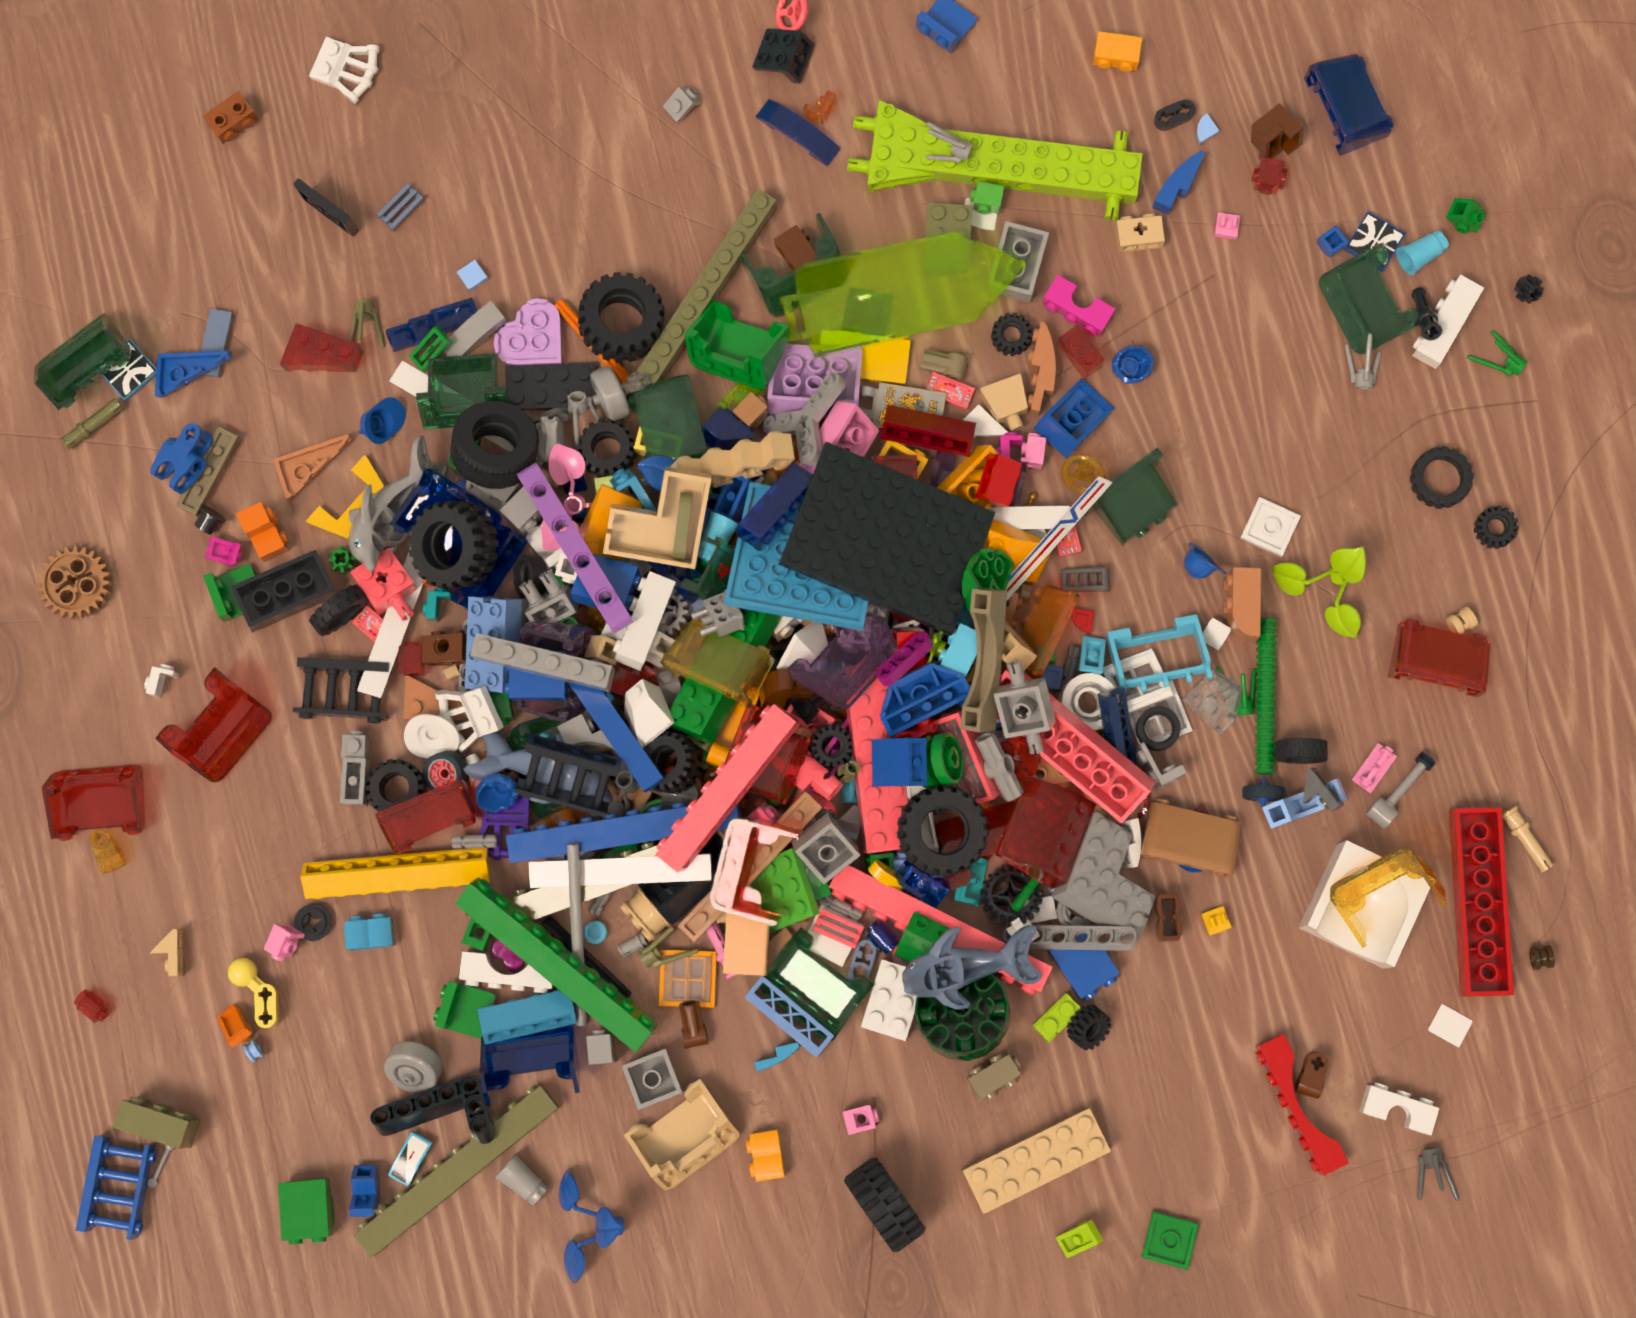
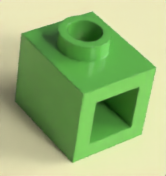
M978 181L977 188H972L970 201L974 202L973 209L985 215L990 213L999 214L1004 186Z

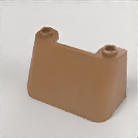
M1156 799V802L1149 804L1141 840L1140 858L1149 860L1150 858L1156 859L1158 857L1157 861L1171 862L1204 870L1207 873L1215 872L1217 876L1228 879L1233 876L1241 823L1237 822L1238 818L1234 816L1224 815V818L1171 806L1170 801Z

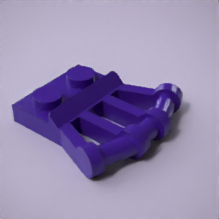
M519 796L511 807L502 809L497 813L482 809V827L478 835L486 836L489 826H494V835L497 836L498 844L497 847L488 848L489 856L493 857L494 860L509 858L508 849H501V826H510V835L513 834L512 830L517 829V826H522L526 828V832H531L529 826L530 799Z

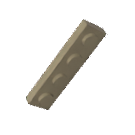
M219 426L217 427L213 435V443L203 456L206 460V468L198 480L187 491L182 493L176 504L178 508L197 517L201 512L199 507L200 505H205L240 439L239 436Z

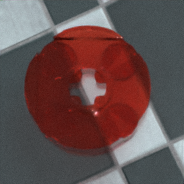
M1023 736L1003 739L1000 742L1004 753L1011 755L1015 765L1014 773L1017 779L1022 782L1028 781L1040 767V753L1035 751V754H1030L1027 739ZM1015 754L1019 755V759L1022 761H1016L1014 759Z

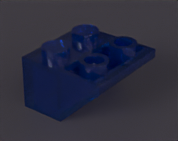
M719 406L702 426L698 437L711 448L717 447L721 448V450H731L740 440L749 439L752 442L755 434L751 427H748L744 422L740 423L730 409H723Z

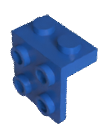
M937 0L927 13L920 12L916 18V28L921 34L935 41L939 47L951 53L975 24L976 17L953 0Z

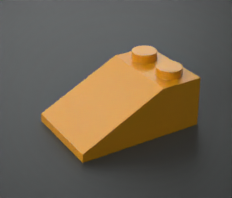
M601 484L579 529V533L592 554L622 561L623 557L603 553L611 503L635 508H642V504L637 498Z
M993 519L983 548L993 547L995 551H1004L1014 562L1013 572L1043 538ZM1051 552L1025 581L1037 583Z

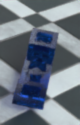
M768 99L756 115L758 120L773 130L775 128L808 150L809 155L827 167L840 151V147L823 132L777 102Z

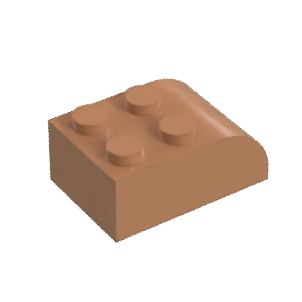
M1233 567L1226 575V578H1223V591H1227L1226 600H1223L1222 611L1223 614H1226L1227 626L1232 629L1230 634L1240 642L1254 644L1260 637L1261 568Z

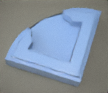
M1208 113L1200 119L1197 126V140L1199 144L1204 143L1219 133V129Z

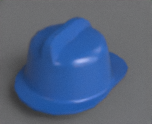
M395 398L381 400L362 415L359 434L364 435L375 444L386 442L404 424L405 409L403 404Z
M1192 542L1188 543L1190 549L1184 557V567L1194 579L1206 578L1216 570L1228 574L1203 549Z

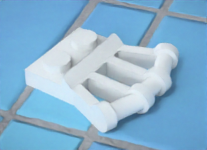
M326 37L309 77L312 80L338 89L353 104H356L359 101L358 98L368 88H371L373 84L371 80L379 70L377 67V54L380 52V47L373 44L351 46ZM351 55H368V63L353 59ZM349 65L365 71L363 77H359L345 72V69ZM344 79L358 84V86L351 92L340 81Z
M485 685L466 692L449 690L435 692L436 699L439 701L440 714L438 716L447 719L456 727L460 737L458 749L461 753L466 751L479 737L504 728ZM448 700L461 701L462 706L449 710ZM466 712L469 720L455 724L451 716ZM472 727L474 733L465 740L459 731Z

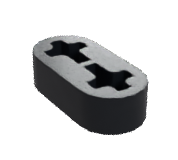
M1181 100L1166 106L1155 114L1154 125L1161 131H1167L1192 119L1195 113V106L1189 100ZM1181 107H1184V109H1189L1187 115H1185V113H1180L1177 115V113L1181 111ZM1162 115H1163L1165 118H1168V117L1172 116L1171 118L1168 119L1167 124H1165L1164 121H1161V122H1160V119H1161V116H1162Z

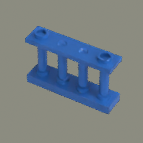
M94 1136L75 1231L88 1232L96 1225L128 1231L126 1239H136L143 1229L141 1216L151 1165L155 1163L157 1157V1150H154L155 1144H145L144 1150L111 1145L109 1136ZM115 1155L142 1160L139 1174L107 1169L104 1166L106 1156ZM107 1178L137 1183L135 1196L128 1197L104 1193L100 1190L101 1180ZM99 1202L132 1207L130 1221L97 1216V1213H95L96 1205Z

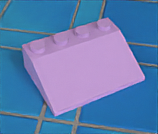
M787 344L769 382L767 397L768 414L802 410L809 401V398L822 384L823 379L831 373L840 375L845 380V386L822 418H827L836 401L854 403L859 407L863 349Z

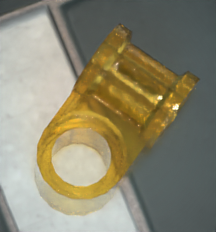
M99 828L91 832L89 842L95 854L97 865L103 874L126 865L124 855L111 831ZM100 835L106 836V839L103 840L104 844L98 843V840L101 839Z

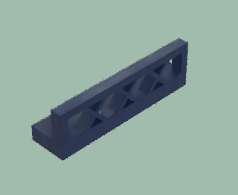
M1121 686L1098 693L1104 739L1137 766L1125 687Z

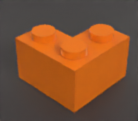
M259 502L236 513L245 534L251 538L256 552L262 561L266 562L289 551L286 545L289 543V539L284 531L280 532L277 525L280 523V520L270 506L266 507L262 502Z

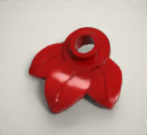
M929 717L917 725L896 734L895 739L911 735V738H919L932 734L937 730V721Z

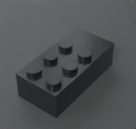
M316 550L230 586L252 633L327 601L335 594Z

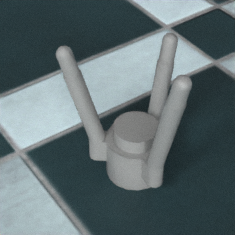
M930 122L926 123L928 127L933 129L928 130L929 134L953 144L950 153L954 154V156L927 155L926 159L952 161L960 164L961 159L967 161L972 147L971 143L954 136Z
M1371 333L1368 334L1365 369H1358L1357 374L1355 373L1349 345H1345L1351 375L1350 383H1355L1356 389L1369 390L1373 389V385L1376 384V374L1381 352H1377L1371 373Z
M581 391L572 392L567 396V414L570 420L573 413L574 439L577 450L579 445L578 415L584 414L589 407L596 421L598 422V419H601L592 404V398L586 397L585 393Z

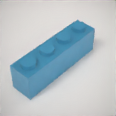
M559 989L547 994H534L529 998L512 999L503 1004L487 1005L477 1009L485 1045L577 1024L572 1000Z

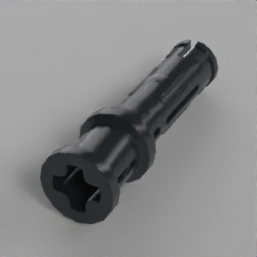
M1421 287L1416 288L1412 291L1413 294L1411 296L1419 314L1417 322L1419 327L1422 328L1421 334L1426 340H1435L1442 334V327L1438 323V316L1431 309L1425 289Z

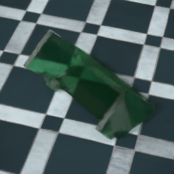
M820 213L816 214V224L822 236L815 242V252L819 258L779 278L776 271L771 267H762L755 271L745 252L741 253L742 265L765 308L773 317H783L841 287L847 282L848 271L838 245Z

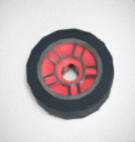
M454 751L436 753L425 762L423 768L424 782L437 795L447 796L457 793L468 782L469 775L464 771L465 766L468 764L459 753ZM447 770L449 775H445L444 772Z

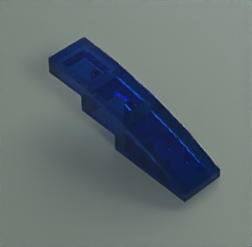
M473 298L465 299L432 309L429 314L409 319L406 324L386 329V335L393 352H397L418 345L436 325H440L441 331L446 332V334L457 330L478 310Z

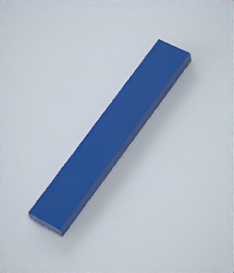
M569 683L643 791L646 793L662 782L664 778L603 691Z

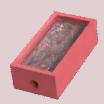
M962 708L932 718L937 721V730L927 736L931 735L934 737L938 734L952 733L959 741L963 755L964 770L960 782L944 786L963 789L965 793L974 796L978 804L993 800L1001 794L994 779L988 778L984 771L985 760L975 742L980 733L960 729Z

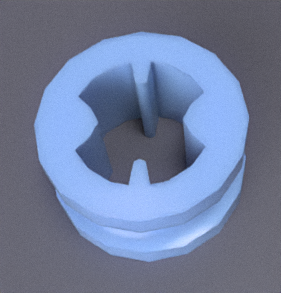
M254 1039L250 1040L249 1045H242L245 1054L251 1062L255 1063L258 1057H264L260 1046Z

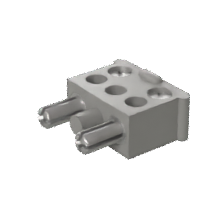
M726 590L721 594L703 600L704 608L691 612L693 620L703 617L701 618L703 626L708 625L700 628L702 636L716 631L718 636L721 637L739 629H745L744 618L739 608L724 605Z

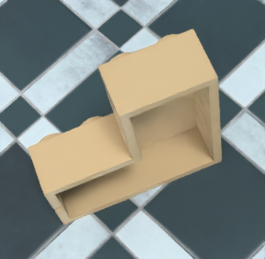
M665 466L657 511L611 503L603 553L695 569L710 489L711 474ZM680 492L692 493L684 560L673 559Z

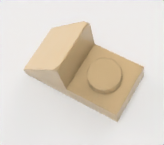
M172 929L150 952V954H168V958L165 959V971L171 977H183V930Z

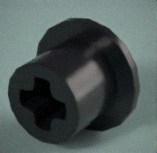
M200 505L199 508L202 512L194 525L201 531L212 535L217 525L225 523L226 520L212 508Z

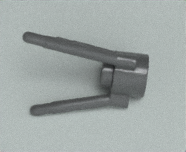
M1441 1148L1422 1150L1423 1157H1418L1417 1198L1419 1200L1422 1199L1425 1165H1427V1169H1435L1439 1189L1444 1191L1440 1171L1442 1166L1454 1199L1458 1201L1459 1196L1445 1162V1156L1441 1153Z

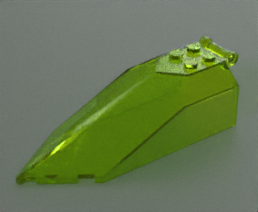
M956 231L804 263L795 269L796 294L779 298L780 304L784 307L787 324L790 325L791 336L789 342L807 339L814 358H820L973 322L981 316L983 310L992 304L1015 279L1014 277L1020 270L1025 268L1026 263L1023 259L1013 258L1009 256V253L985 243L965 238L963 234ZM798 301L804 332H798L792 302Z

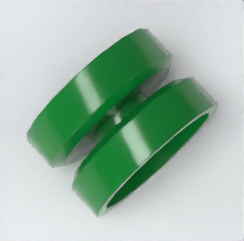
M949 732L938 734L934 737L931 735L919 737L926 738L927 786L922 787L930 788L940 784L950 785L959 783L964 767L962 750L955 735Z

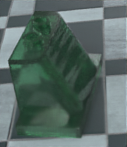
M496 353L428 359V392L416 393V402L423 430L453 428L459 415L474 404L485 401L510 403L507 386H499Z
M1158 447L1111 482L1113 483L1084 514L1087 517L1095 511L1122 546L1136 536L1140 539L1150 531L1148 527L1154 523L1157 526L1168 518L1166 514L1178 505L1155 468L1163 456Z

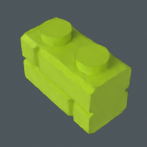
M1064 993L1031 1026L1049 1043L1071 1022L1070 1018L1076 1016L1075 1012L1077 1010L1081 1011V1007L1067 993Z

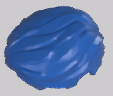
M1127 346L1118 351L1112 359L1113 374L1119 377L1125 384L1139 383L1152 374L1154 366L1153 355L1149 349L1143 346Z
M493 773L486 776L477 786L476 803L478 807L493 813H497L502 809H508L519 797L518 793H514L517 782L503 774Z

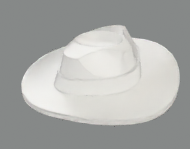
M420 714L413 717L407 723L404 731V741L408 750L414 755L426 759L443 751L455 752L460 742L456 727L447 719L433 714Z

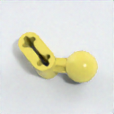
M244 957L237 958L228 967L229 980L238 987L247 986L255 993V1021L257 1025L261 1028H273L279 1020L278 990L273 985L265 984L257 976V966L252 960ZM265 988L272 992V996L268 997V1001L261 997V993L265 992ZM267 1011L268 1015L273 1017L272 1020H268V1024H266V1021L261 1020V1017L265 1016Z

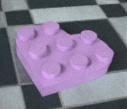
M536 298L528 300L521 307L520 311H517L516 320L506 323L495 334L493 344L501 362L507 365L562 364L561 319L558 310L553 304L549 303L546 299Z

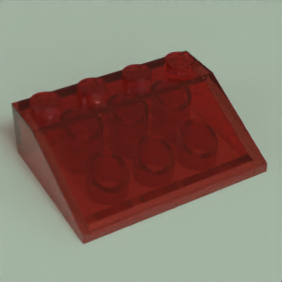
M1028 775L1022 786L1024 792L1017 798L996 856L1050 889H1054L1067 884L1096 804L1077 792Z

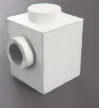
M561 553L555 575L561 576V581L574 584L577 573L566 555Z

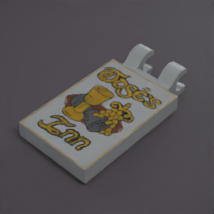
M880 382L879 389L863 386L862 397L874 399L872 410L860 409L873 421V424L878 429H882L887 405L943 416L946 393Z

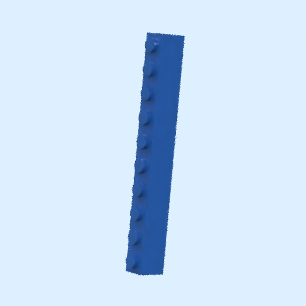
M686 802L672 804V809L663 810V806L649 808V813L640 814V810L627 811L625 817L619 818L617 813L608 814L606 817H603L604 820L595 821L594 817L580 819L581 824L572 825L571 821L558 822V827L550 829L549 824L535 826V831L526 832V828L512 830V835H506L510 863L566 855L567 844L573 842L579 843V852L661 840L664 837L670 836L673 833L671 828L679 818L682 819L688 814ZM739 803L718 830L743 827Z

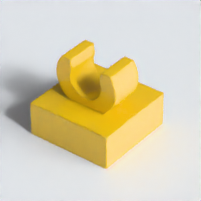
M1224 906L1201 914L1209 936L1232 928Z

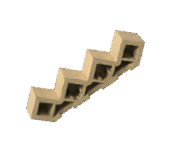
M772 431L761 442H751L749 439H743L738 441L731 450H721V448L717 447L711 448L700 459L681 456L670 467L711 474L710 485L714 484L715 487L733 483V478L744 476L745 479L763 475V470L774 467L776 471L785 469L795 459L791 434Z

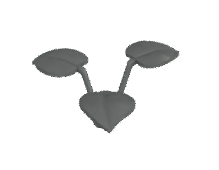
M613 751V755L615 757L620 758V756ZM621 761L615 781L616 785L622 789L620 794L623 795L625 805L619 801H613L609 803L607 815L617 813L618 818L625 817L626 812L631 811L628 810L630 803L627 793H634L640 787L624 762ZM692 784L689 785V790H682V793L678 794L674 792L673 794L656 788L649 790L663 796L661 804L664 810L672 809V804L686 802V807H688L694 799L697 800L699 797L697 788Z

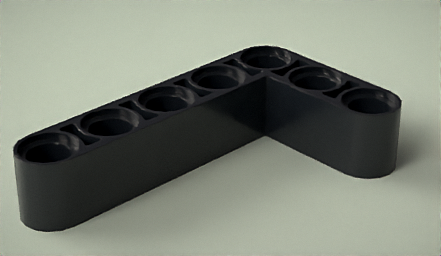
M467 1075L380 1106L370 1116V1120L378 1133L382 1136H390L465 1109L469 1129L480 1144L490 1143L496 1135L486 1090L475 1075Z

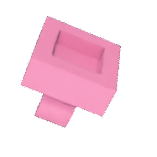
M1218 212L1214 237L1236 240L1240 216Z

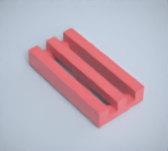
M821 909L812 930L855 949L864 927ZM824 915L858 930L857 934L823 920ZM820 924L854 938L853 943L820 929Z

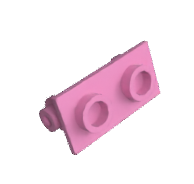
M1377 743L1352 781L1371 794L1397 756L1392 753L1393 750L1390 747H1383Z

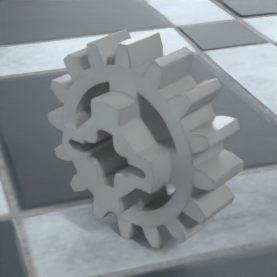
M676 589L672 590L665 608L669 612L662 616L657 631L665 635L669 633L672 637L675 636V630L683 631L681 625H688L685 617L691 615L689 611L685 610L689 607L687 602H683L685 597L682 594L678 595ZM671 599L677 602L679 608L672 606Z

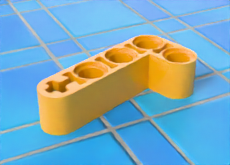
M748 684L719 736L713 743L706 759L707 764L719 767L723 762H729L732 758L730 753L740 743L745 728L760 698L758 687Z

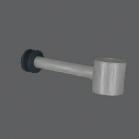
M1421 752L1415 759L1418 764L1387 800L1379 797L1365 813L1382 829H1385L1398 814L1394 805L1424 770L1430 771L1436 764L1430 755Z

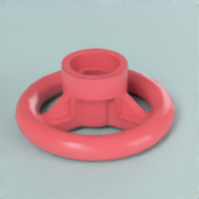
M779 0L776 8V22L779 29L798 31L808 16L807 0H792L791 5L786 9H783L787 0ZM787 16L790 18L792 26H785L782 17Z

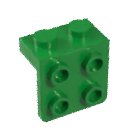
M448 981V984H444L441 990L440 998H443L441 1007H437L434 1013L433 1020L436 1021L435 1026L476 1038H483L477 1009L487 1005H494L496 1000L495 994Z

